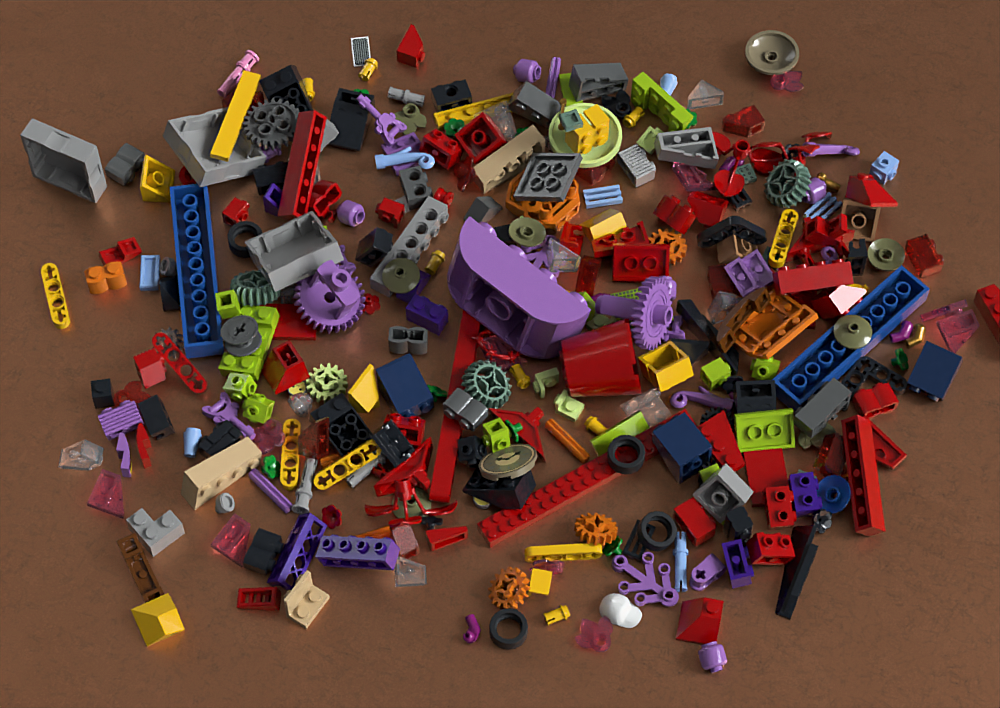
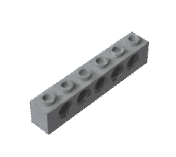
M430 196L427 197L397 239L389 254L385 256L370 277L372 289L389 298L394 292L386 288L382 279L385 266L397 258H407L417 264L422 251H426L432 237L437 236L441 224L446 223L448 220V205ZM399 271L397 275H402L404 272Z

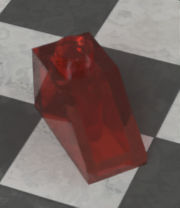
M587 255L583 256L580 262L575 292L586 291L590 297L594 296L602 259Z
M329 417L314 421L298 436V455L315 460L329 455Z

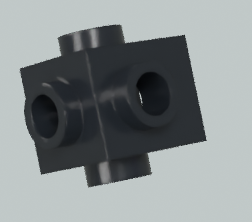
M475 435L458 439L457 456L459 462L467 465L469 468L478 467L481 459L487 454V449L482 439Z

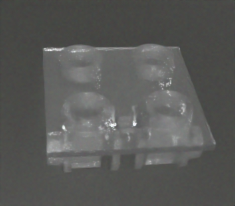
M507 101L481 111L491 117L505 138H508V140L515 138L517 131ZM481 112L474 114V117L478 116Z
M652 388L620 405L627 417L638 410L641 411L650 428L672 416L660 399L661 393L657 388Z

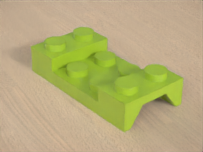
M644 72L632 79L631 102L635 107L639 106L643 110L649 108L653 114L661 118L665 125L669 126L668 132L686 129L694 117Z
M240 304L241 315L250 316L258 323V331L262 336V343L254 353L248 356L238 357L224 352L218 369L224 377L230 372L247 373L253 377L254 381H258L280 315L277 309L273 307L257 305L251 307L250 305L243 306V304Z

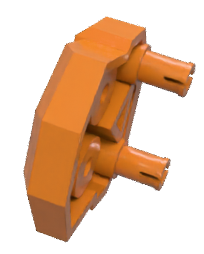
M524 169L509 183L505 207L512 214L518 217L524 216L536 219L546 229H553L557 233L564 226L565 221L569 222L579 212V184L573 179L564 202L516 201L513 195L524 174Z

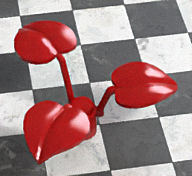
M712 131L718 157L721 154L726 156L733 151V156L736 159L732 173L728 170H720L714 176V186L725 197L735 196L742 191L745 184L744 177L740 174H735L739 160L745 159L747 154L750 162L754 163V169L765 175L769 174L768 171H773V166H778L779 161H784L782 154L765 148L755 149L751 153V149H749L750 144L743 139L738 140L730 148L731 143L728 137Z
M812 132L802 135L801 138H805V142L814 137L821 136L830 139L832 132ZM762 142L749 148L751 150L757 147L780 148L785 159L789 160L781 142ZM820 145L789 147L788 150H798V156L791 157V159L801 162L805 166L806 157L804 155L801 156V151L812 154L814 150L820 148Z
M402 478L394 481L396 491H394L393 505L370 506L365 504V513L368 516L389 514L399 509V505H397L399 498V501H403L405 518L391 520L388 522V526L401 527L422 522L421 516H408L407 500L411 499V495H413L423 515L440 516L453 512L457 506V500L443 507L425 510L415 493V488L411 487L410 478Z

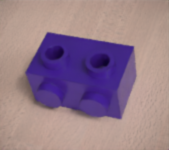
M415 294L406 307V320L439 336L449 322L448 310L441 304L437 305L431 302L425 296Z
M813 472L789 474V489L793 491L794 495L792 508L796 511V517H808L818 513L820 508H822L821 496H817L816 490H819L818 479L814 478Z
M741 539L721 543L732 589L752 584L751 577H754L752 565L747 563V559L750 558L747 546L743 547Z

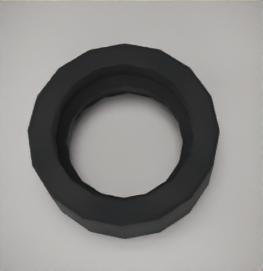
M238 222L228 232L229 248L238 257L250 258L247 247L239 246L235 243V238L238 235L246 232L253 233L256 236L262 234L261 228L254 222Z
M618 436L613 439L608 447V463L617 473L624 475L633 474L643 466L645 447L634 436ZM621 446L632 447L638 453L637 460L632 463L619 462L615 458V450Z
M660 511L648 513L637 526L639 542L650 551L658 552L665 550L675 540L677 535V527L674 520L668 514ZM650 521H658L664 525L667 530V538L664 541L656 542L648 536L646 526Z
M511 608L496 612L489 624L490 638L495 645L502 649L510 650L521 646L528 634V624L525 616L518 610ZM505 619L515 620L520 625V634L513 639L502 638L497 633L498 623Z

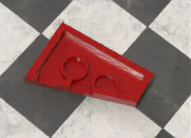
M643 221L637 222V226L629 229L628 226L622 228V232L618 234L610 233L592 240L591 247L594 257L613 255V243L650 244Z
M724 410L697 427L712 445V458L720 467L726 463L734 472L744 467L745 462Z
M871 421L876 462L893 470L907 457V454ZM843 435L837 440V443L844 446Z

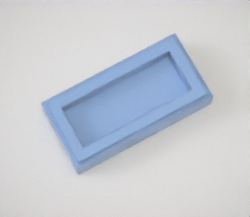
M141 255L140 291L159 290L160 255Z

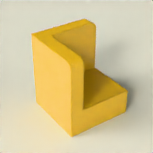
M533 568L528 585L531 589L527 591V594L529 596L532 593L547 596L550 590L552 572Z

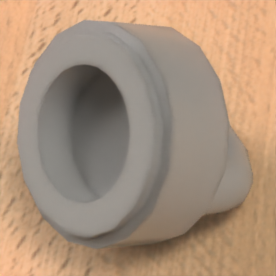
M165 257L161 261L159 266L161 275L168 277L177 275V263L173 258Z
M222 493L216 497L215 511L217 513H228L234 509L235 502L229 493Z

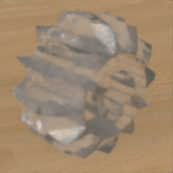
M170 326L166 331L161 328V332L168 335L182 351V348H184L183 335L179 334L177 329L172 331ZM158 337L157 346L162 345L165 348L162 352L165 353L168 348L172 347V344L168 347L164 343L166 338ZM173 350L169 353L168 358L172 356L175 359L176 354L179 353Z

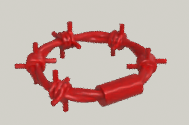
M486 327L477 337L472 336L473 339H476V347L480 346L486 351V356H490V360L495 356L499 359L508 360L511 364L521 354L519 351H516V354H513V351L511 353L508 352V355L496 354L497 350H493L492 345L490 349H487L484 345L487 342L483 341V338L486 335L491 337V334L494 333Z

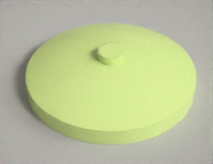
M573 104L565 107L564 113L577 109L578 113H581L591 126L592 124L583 114V111L596 104ZM600 105L599 107L610 119L608 141L601 146L592 147L591 151L587 154H582L583 159L580 163V168H593L607 163L618 153L621 146L622 128L618 119L611 111ZM560 110L554 116L549 126V144L554 153H574L565 142V130L561 131L558 129Z

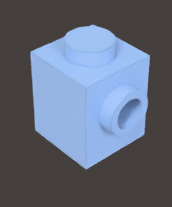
M884 151L871 165L869 174L873 175L875 180L884 185L888 180L891 181L895 177L899 160Z

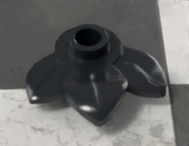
M620 89L616 97L602 95L603 107L611 111L616 117L623 119L625 115L631 113L632 109L629 105L630 96L624 90Z

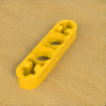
M786 209L782 212L768 257V264L773 268H780L785 263L798 221V213L793 209ZM788 217H791L790 223L787 222ZM787 229L790 233L784 234L781 230ZM783 243L786 247L781 248L778 247L776 244ZM776 254H780L778 260H775Z
M47 263L42 266L41 275L52 321L56 328L64 329L69 326L70 317L59 271L55 264ZM49 270L52 271V276H53L52 279L49 278V275H48V271H49ZM51 285L59 286L56 291L48 290ZM56 300L62 301V305H61V306H59V307H54V306H52V304H53L54 301H56ZM58 313L62 314V322H59Z
M294 418L286 420L283 425L280 481L282 488L287 491L296 489L299 483L301 425ZM292 425L295 426L293 433L294 436H290V428ZM289 442H295L297 444V446L294 449L290 450L286 448V445ZM292 459L296 464L293 467H287L285 462ZM288 473H291V484H287Z
M373 439L366 441L317 472L314 476L315 486L320 490L331 487L377 458L381 453L380 447L376 448V453L372 451L367 453L369 458L365 459L364 454L360 450L364 449V452L369 450L370 444L373 446L377 445ZM352 455H360L362 458L361 462L353 464L350 461ZM336 465H343L345 472L337 475L333 469ZM330 470L331 475H332L335 479L332 480V478L329 477V478L326 480V484H325V485H324L323 483H320V484H319V483H318V481H319V476H322L323 478H325L326 476L329 475V473H328L327 471Z
M594 543L527 547L524 550L525 561L529 563L590 560L601 558L603 551L600 543L597 546H594Z

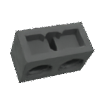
M421 166L399 170V180L409 210L420 208L428 196L433 197L431 187H427L426 184L428 182L426 172H422Z

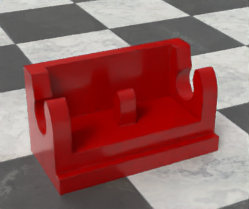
M565 221L560 239L559 256L579 259L584 236L575 234L573 231H582V226L569 224V222Z

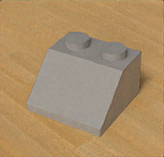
M725 463L693 493V496L721 523L725 520L728 511L743 506L754 491Z

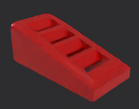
M467 526L426 530L425 538L430 550L435 551L468 539Z
M277 587L239 588L237 608L269 611L280 610L282 593ZM246 594H249L248 603H245ZM263 595H265V601H264V602H262V597H263Z

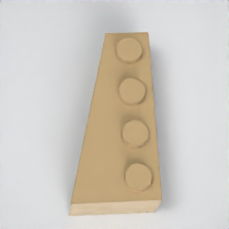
M534 125L530 126L483 161L476 164L472 168V180L485 194L516 177L527 167L533 153H545L544 137Z

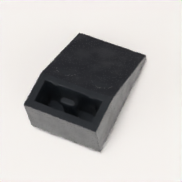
M289 65L259 80L269 103L272 98H274L275 102L281 99L282 103L288 101L289 105L294 104L295 109L298 108L299 112L313 110L304 82L295 65Z
M339 88L330 122L335 125L339 134L328 145L360 152L372 115L358 104L359 101L356 98L360 94L364 97L367 96L371 100L370 104L375 108L374 95Z
M775 380L736 381L732 387L734 414L776 410Z
M340 393L310 413V423L340 457L366 441L373 439V433L343 393Z
M478 466L462 491L502 509H522L536 483L531 470L511 479V476L498 478V481L484 478Z

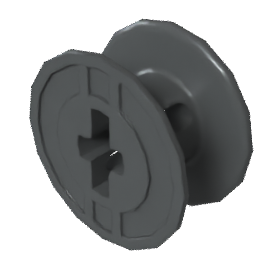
M240 315L230 318L221 328V337L224 340L225 349L233 356H248L254 353L262 343V336L258 331V323L250 316Z

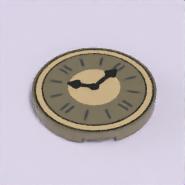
M511 444V446L495 453L491 451L479 462L481 475L493 481H498V478L511 476V479L519 477L535 466V461L538 457L537 452L533 446L528 444Z

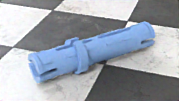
M682 531L681 539H679V532H677L674 540L675 549H673V556H675L674 589L677 592H680V584L682 585V592L687 591V533Z

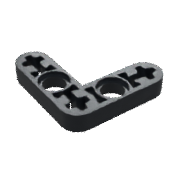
M730 216L697 234V244L701 248H709L735 235L753 245H761L767 241L766 231L763 228L739 216Z
M867 356L860 357L841 382L846 388L849 387V390L852 392L850 402L855 392L860 390L867 379L875 384L888 383L889 379L892 378L890 386L895 395H902L907 388V381L904 377ZM868 364V367H865L863 372H860L862 365ZM883 372L887 378L879 379L876 374ZM856 376L860 379V382L852 383L850 378ZM898 383H900L901 386H899L898 388H896L895 385H897Z

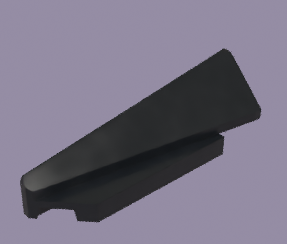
M691 299L678 300L676 312L686 321L688 329L699 341H710L708 351L716 359L721 357L724 362H727L731 368V375L737 376L739 365L738 351L731 346L725 354L722 353L717 343L718 330L703 314L701 315Z
M815 525L795 526L792 530L791 542L795 557L785 565L775 610L776 615L789 620L792 617L817 553L818 546L812 544L817 530Z

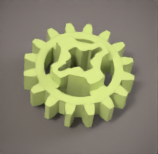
M330 363L327 364V367L320 364V369L314 367V373H309L310 378L306 379L307 392L310 393L311 398L316 397L318 403L324 400L325 404L340 393L346 395L345 388H348L347 375H344L343 369L338 371V365L331 368Z

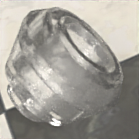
M300 392L289 396L288 403L299 417H306L312 408L311 403L313 400L307 393L303 394Z

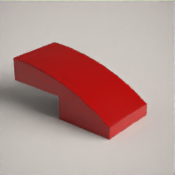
M132 237L118 241L116 247L99 251V258L103 265L116 261L124 264L141 254L142 250L136 239Z
M139 423L137 428V446L145 469L152 466L146 449L152 446L143 423Z

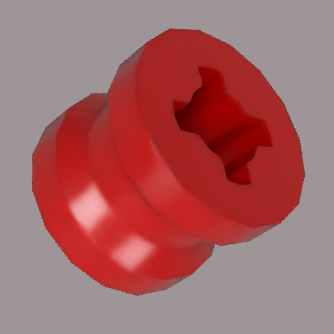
M439 187L433 198L448 205L449 208L453 201L454 193L446 192L443 188Z

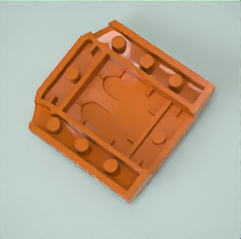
M774 283L766 287L771 301L761 313L754 311L734 333L736 338L734 345L750 357L771 358L818 319L817 313L807 305H800L788 295L776 296ZM730 311L719 319L721 324Z

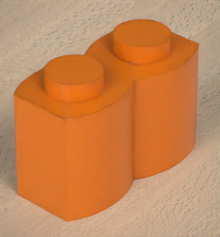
M118 261L110 262L103 267L94 266L84 271L90 294H101L108 289L117 290L127 285L122 263Z

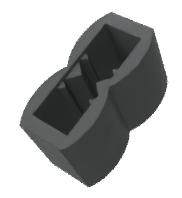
M125 143L119 149L116 156L106 165V176L123 186L128 182H132L135 172L143 168L144 152Z
M402 326L390 327L388 336L389 351L395 354L407 352L415 355L426 354L428 349V330L422 327H412L409 329Z
M457 388L443 403L444 414L449 419L459 421V425L465 430L469 429L474 432L488 416V408L460 388Z

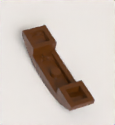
M765 287L751 292L740 300L723 320L717 334V343L722 353L725 354L735 343L734 333L754 311L761 313L771 301Z
M133 533L116 541L144 602H149L164 595L136 534Z

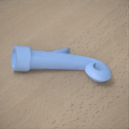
M410 146L392 154L375 155L377 170L385 169L387 166L419 161L418 164L421 168L430 169L435 164V160L427 153L410 152L412 149Z

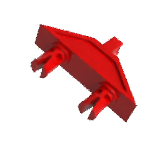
M804 218L802 235L787 253L785 263L800 259L802 264H807L808 267L814 266L815 262L811 254L820 252L826 246L834 247L839 259H843V255L848 258L849 250L845 243L853 240L855 230L847 229V232L840 236V242L837 244L818 245L805 240V223L810 221L811 218Z
M538 406L531 413L526 412L525 414L489 408L490 414L495 419L500 417L503 422L508 420L513 425L520 423L523 429L517 432L518 439L524 444L533 446L536 449L537 455L546 462L538 431V426L541 424L539 420L544 416V412Z
M431 437L419 447L412 445L415 451L411 456L390 472L380 463L377 464L379 470L375 467L372 468V474L381 479L374 485L377 497L394 493L396 491L394 481L402 478H410L412 488L418 485L426 491L431 487L430 480L426 477L428 476L427 470L433 451Z

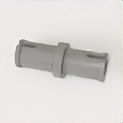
M391 86L388 91L387 98L403 101L404 104L412 103L421 107L424 105L425 95L412 93L407 89L406 91Z

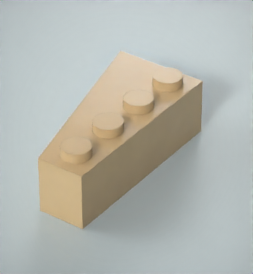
M249 437L242 439L184 471L181 495L196 510L246 473L257 468L261 462L262 452Z

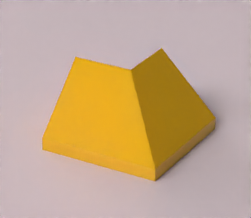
M371 364L367 366L348 392L349 402L357 413H369L371 409L380 407L374 368Z
M169 593L131 609L147 647L185 630Z

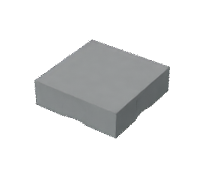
M229 107L208 111L201 115L176 118L167 122L163 137L199 187L253 175V169L264 165L267 157L260 148H257V143L252 145L251 140H247L243 125L228 162L210 157L211 150Z
M32 118L20 136L29 158L28 162L33 177L97 203L107 188L97 146Z
M313 211L245 241L251 260L275 292L315 274L317 269L326 261L332 260L337 264L344 260L338 242L323 227Z

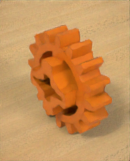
M665 228V232L658 229V234L652 232L651 237H648L650 244H670L669 263L675 266L676 261L680 263L682 257L686 255V239H681V233L676 235L675 229L671 232L668 231V228Z
M596 512L594 515L587 513V516L581 514L580 518H576L574 526L575 536H580V541L586 540V544L594 543V546H597L600 543L602 546H605V542L611 544L612 540L616 539L617 523L612 522L611 517L605 518V514L599 515Z
M510 566L507 568V571L502 568L500 575L495 573L496 579L490 580V583L493 585L488 588L491 592L488 596L492 600L491 603L501 610L511 607L517 609L518 603L524 604L522 599L529 596L526 594V591L531 589V587L526 585L530 582L526 578L527 575L517 567L513 569Z

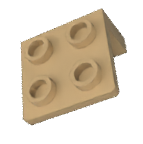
M308 570L304 574L299 575L294 588L288 590L283 598L286 617L305 629L308 628L330 598L329 594L313 585L311 572Z

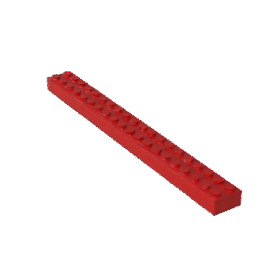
M686 409L635 436L645 447L644 462L660 454L652 442V431L657 426L664 425L675 415H681L685 412L696 427H698ZM621 446L614 453L615 458L622 463H632L638 457L637 451L629 446ZM608 451L531 493L522 509H502L477 523V529L490 548L621 476L622 474L617 473L610 467L607 458Z

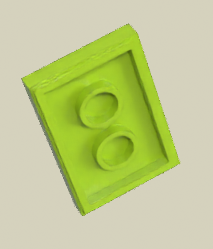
M792 408L734 414L735 439L741 453L766 449L795 448Z

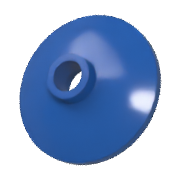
M830 475L823 478L819 482V490H816L817 496H821L822 508L820 509H825L832 514L843 510L851 496L849 483L838 475Z

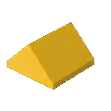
M148 155L144 156L140 182L142 199L147 202H171L170 187L174 185L175 170Z
M611 208L579 224L583 227L582 231L590 242L610 233L618 234L622 232V228L627 227L621 211Z

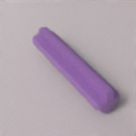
M559 57L551 59L545 93L552 98H555L561 59Z
M256 468L248 473L249 478L284 513L292 510L293 504Z

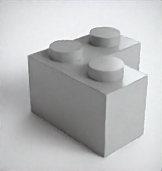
M141 508L126 519L129 530L136 534L139 542L153 557L185 534L182 522L171 510L153 521L145 510Z

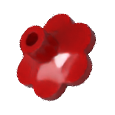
M370 293L364 294L363 297L366 298L363 303L365 308L361 311L372 315L380 309L379 297L376 295L372 296Z
M333 504L322 509V522L327 524L330 529H334L342 524V513Z

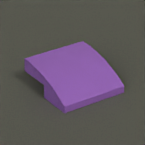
M412 132L394 139V143L390 147L385 143L381 144L384 155L399 152L409 146L412 148L410 152L421 153L419 151L421 141ZM419 161L393 165L391 168L395 175L399 176V170L419 166Z
M758 249L744 258L738 257L724 266V269L743 298L761 287L766 288L774 283L773 272Z

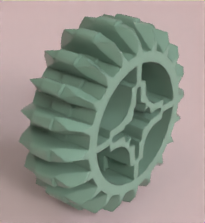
M785 159L784 163L779 161L778 166H773V171H768L770 175L765 178L767 182L763 184L766 188L764 192L767 195L766 198L773 205L790 209L791 205L796 206L797 202H802L801 198L803 196L807 197L806 191L810 190L808 185L812 183L810 180L811 175L808 168L801 162L793 159Z
M259 270L239 273V275L234 276L230 284V290L234 289L239 303L243 304V306L250 305L252 307L253 305L259 306L273 303V301L278 299L281 290L275 292Z
M489 359L472 363L464 371L465 374L461 378L463 380L461 386L465 388L464 391L485 405L488 410L489 408H501L508 401V397L512 393L510 391L512 385L508 383L511 378H506L505 376L507 371L503 372L501 370L502 366L497 367L496 362L490 363Z

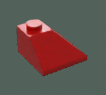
M858 173L857 175H849L846 198L869 207L898 206V202L876 180L868 178V174Z
M694 190L687 198L691 208L694 209L693 212L697 216L699 223L704 224L706 228L722 221L729 204L728 200Z
M706 597L682 601L676 640L700 645L717 641L724 601Z

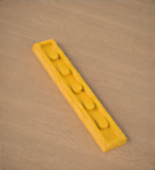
M243 70L211 150V158L229 161L242 128L244 116L247 115L259 85V80H261L260 74Z
M513 93L433 113L436 127L439 131L444 130V124L449 123V120L452 118L463 120L465 124H468L481 112L490 117L510 113L512 111L506 109V106Z

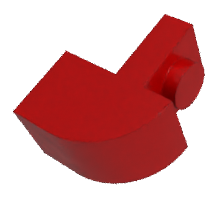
M842 213L829 221L816 216L805 223V240L818 245L837 244L840 242V236L847 232V215Z

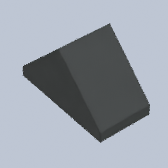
M490 196L476 197L463 220L466 221L470 216L478 223H487L503 207Z

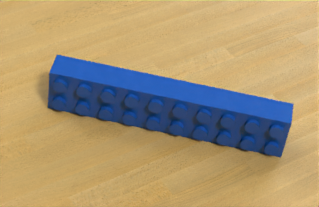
M198 184L170 187L186 357L189 359L222 355L225 349L224 340L221 337L222 319L217 311L215 293H219L208 187H199Z
M901 265L846 314L857 315L868 321L872 328L870 342L860 349L845 348L836 341L833 325L772 379L775 380L776 397L788 408H792L794 413L799 407H804L812 394L816 395L826 381L830 382L833 378L838 380L854 366L860 357L865 356L927 300L930 288Z

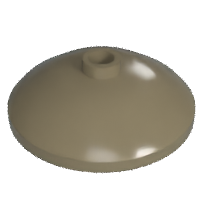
M767 30L759 32L749 39L745 49V56L749 65L756 71L767 75H780L790 71L797 64L799 48L795 40L786 33Z

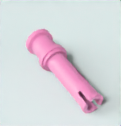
M247 50L241 61H237L234 71L217 89V93L221 97L226 98L239 82L243 70L250 72V68L255 63H258L259 57L253 51Z

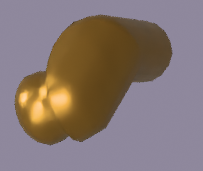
M820 172L817 174L816 178L823 180L826 183L827 189L836 193L840 190L841 185L828 179L825 173Z
M917 323L913 326V329H915L914 336L904 341L908 349L924 341L926 328L923 324Z

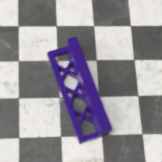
M311 513L299 514L267 580L269 585L272 587L281 586L287 591L294 588L299 575L306 572L321 537L327 528V524ZM313 523L320 527L315 535L312 534L311 530ZM309 539L310 549L305 552L303 543ZM301 556L302 566L296 569L295 560ZM291 573L294 578L292 586L285 582L288 574Z

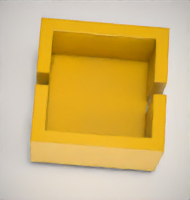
M598 104L583 111V114L592 124L591 126L579 113L583 121V127L565 132V142L574 153L587 154L591 151L592 147L601 146L608 141L610 119Z
M672 341L637 357L642 375L660 392L668 390L672 386L694 376L689 356L681 349L679 350Z

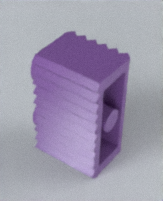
M134 400L123 401L119 404V407L114 409L106 408L101 412L102 414L98 415L108 440L119 437V433L126 434L136 430L139 423H143V426H145Z

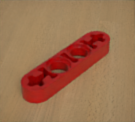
M162 332L156 333L152 338V344L155 349L161 352L167 363L194 393H204L208 387L206 379L168 335ZM158 337H165L164 343L168 347L172 344V347L168 348L165 353L162 352L165 350L162 345L157 346ZM173 350L179 353V358L176 361H170L168 358L169 353ZM184 365L191 367V373L188 376H183L181 373V368ZM195 373H197L198 376H195L194 378L199 382L203 381V388L201 390L199 388L194 389L196 384L193 382V380H191L190 382L187 381L188 379L192 378Z

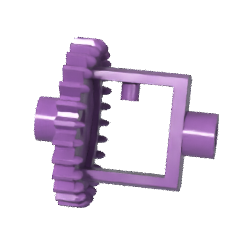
M329 260L323 263L315 274L296 283L297 286H295L294 291L297 293L293 295V298L298 300L294 302V306H300L296 312H303L301 320L308 318L306 325L313 322V329L320 326V332H322L324 328H327V332L330 334L332 328L335 333H338L340 328L345 331L347 326L351 328L353 322L356 323L358 321V316L360 317L363 313L361 310L365 308L363 303L366 298L362 297L365 290H359L362 283H355L358 276L351 278L353 271L348 273L345 266L343 269H339V264ZM324 298L329 299L331 303L326 302Z
M651 276L641 283L643 286L638 287L641 291L636 293L639 300L604 294L598 296L595 311L597 314L619 319L629 318V320L634 321L630 325L635 326V328L630 331L636 333L632 335L636 346L641 349L654 350V348L661 344V340H664V334H667L666 326L669 327L673 318L672 301H670L672 294H669L671 288L668 287L669 283L666 282V279Z

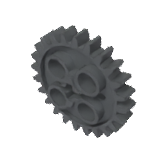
M272 98L270 103L265 100L263 105L258 102V107L252 106V111H247L248 116H244L245 122H243L244 133L247 136V140H251L252 145L257 143V148L264 145V150H267L269 146L274 150L275 146L281 149L283 144L288 147V141L293 143L299 109H295L294 104L289 105L288 101L282 103L281 99L275 102L274 98Z

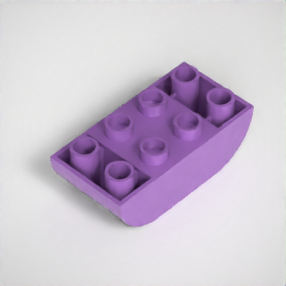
M470 216L467 218L462 226L447 274L448 288L452 298L459 307L521 354L538 359L560 356L559 351L562 350L561 340L581 334L591 309L588 308L585 298L577 292L571 291L569 293L557 284L556 277L549 270L536 268L527 261L526 254L518 246L506 245L497 238L495 230L488 223H478Z

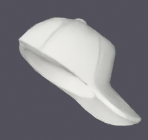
M608 594L601 601L599 607L600 615L611 624L633 628L642 618L640 609L622 594Z

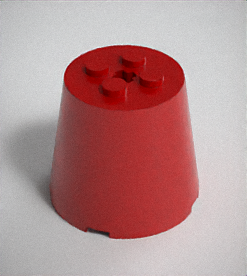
M629 318L561 340L562 350L559 351L563 367L562 373L566 388L569 387L571 397L642 395Z

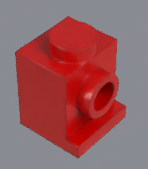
M234 197L222 212L223 223L232 227L238 222L245 221L249 215V203Z
M384 197L382 202L377 204L375 213L378 214V218L383 222L392 223L394 228L397 229L405 215V205Z

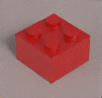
M481 112L455 134L458 141L476 164L508 143L491 117L484 112Z

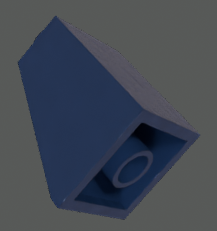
M926 341L907 381V385L910 386L909 389L918 394L922 391L928 394L927 398L938 402V399L943 401L963 362L962 356Z
M410 353L375 369L378 390L393 413L401 414L403 417H410L427 413L434 408L433 396Z
M685 412L681 415H675L669 422L657 426L652 431V442L678 484L699 473L698 471H700L703 464L706 466V462L710 461L711 463L712 445Z

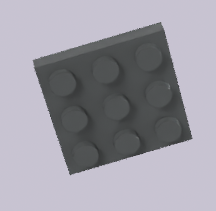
M533 153L513 197L516 201L564 202L583 157L580 153Z

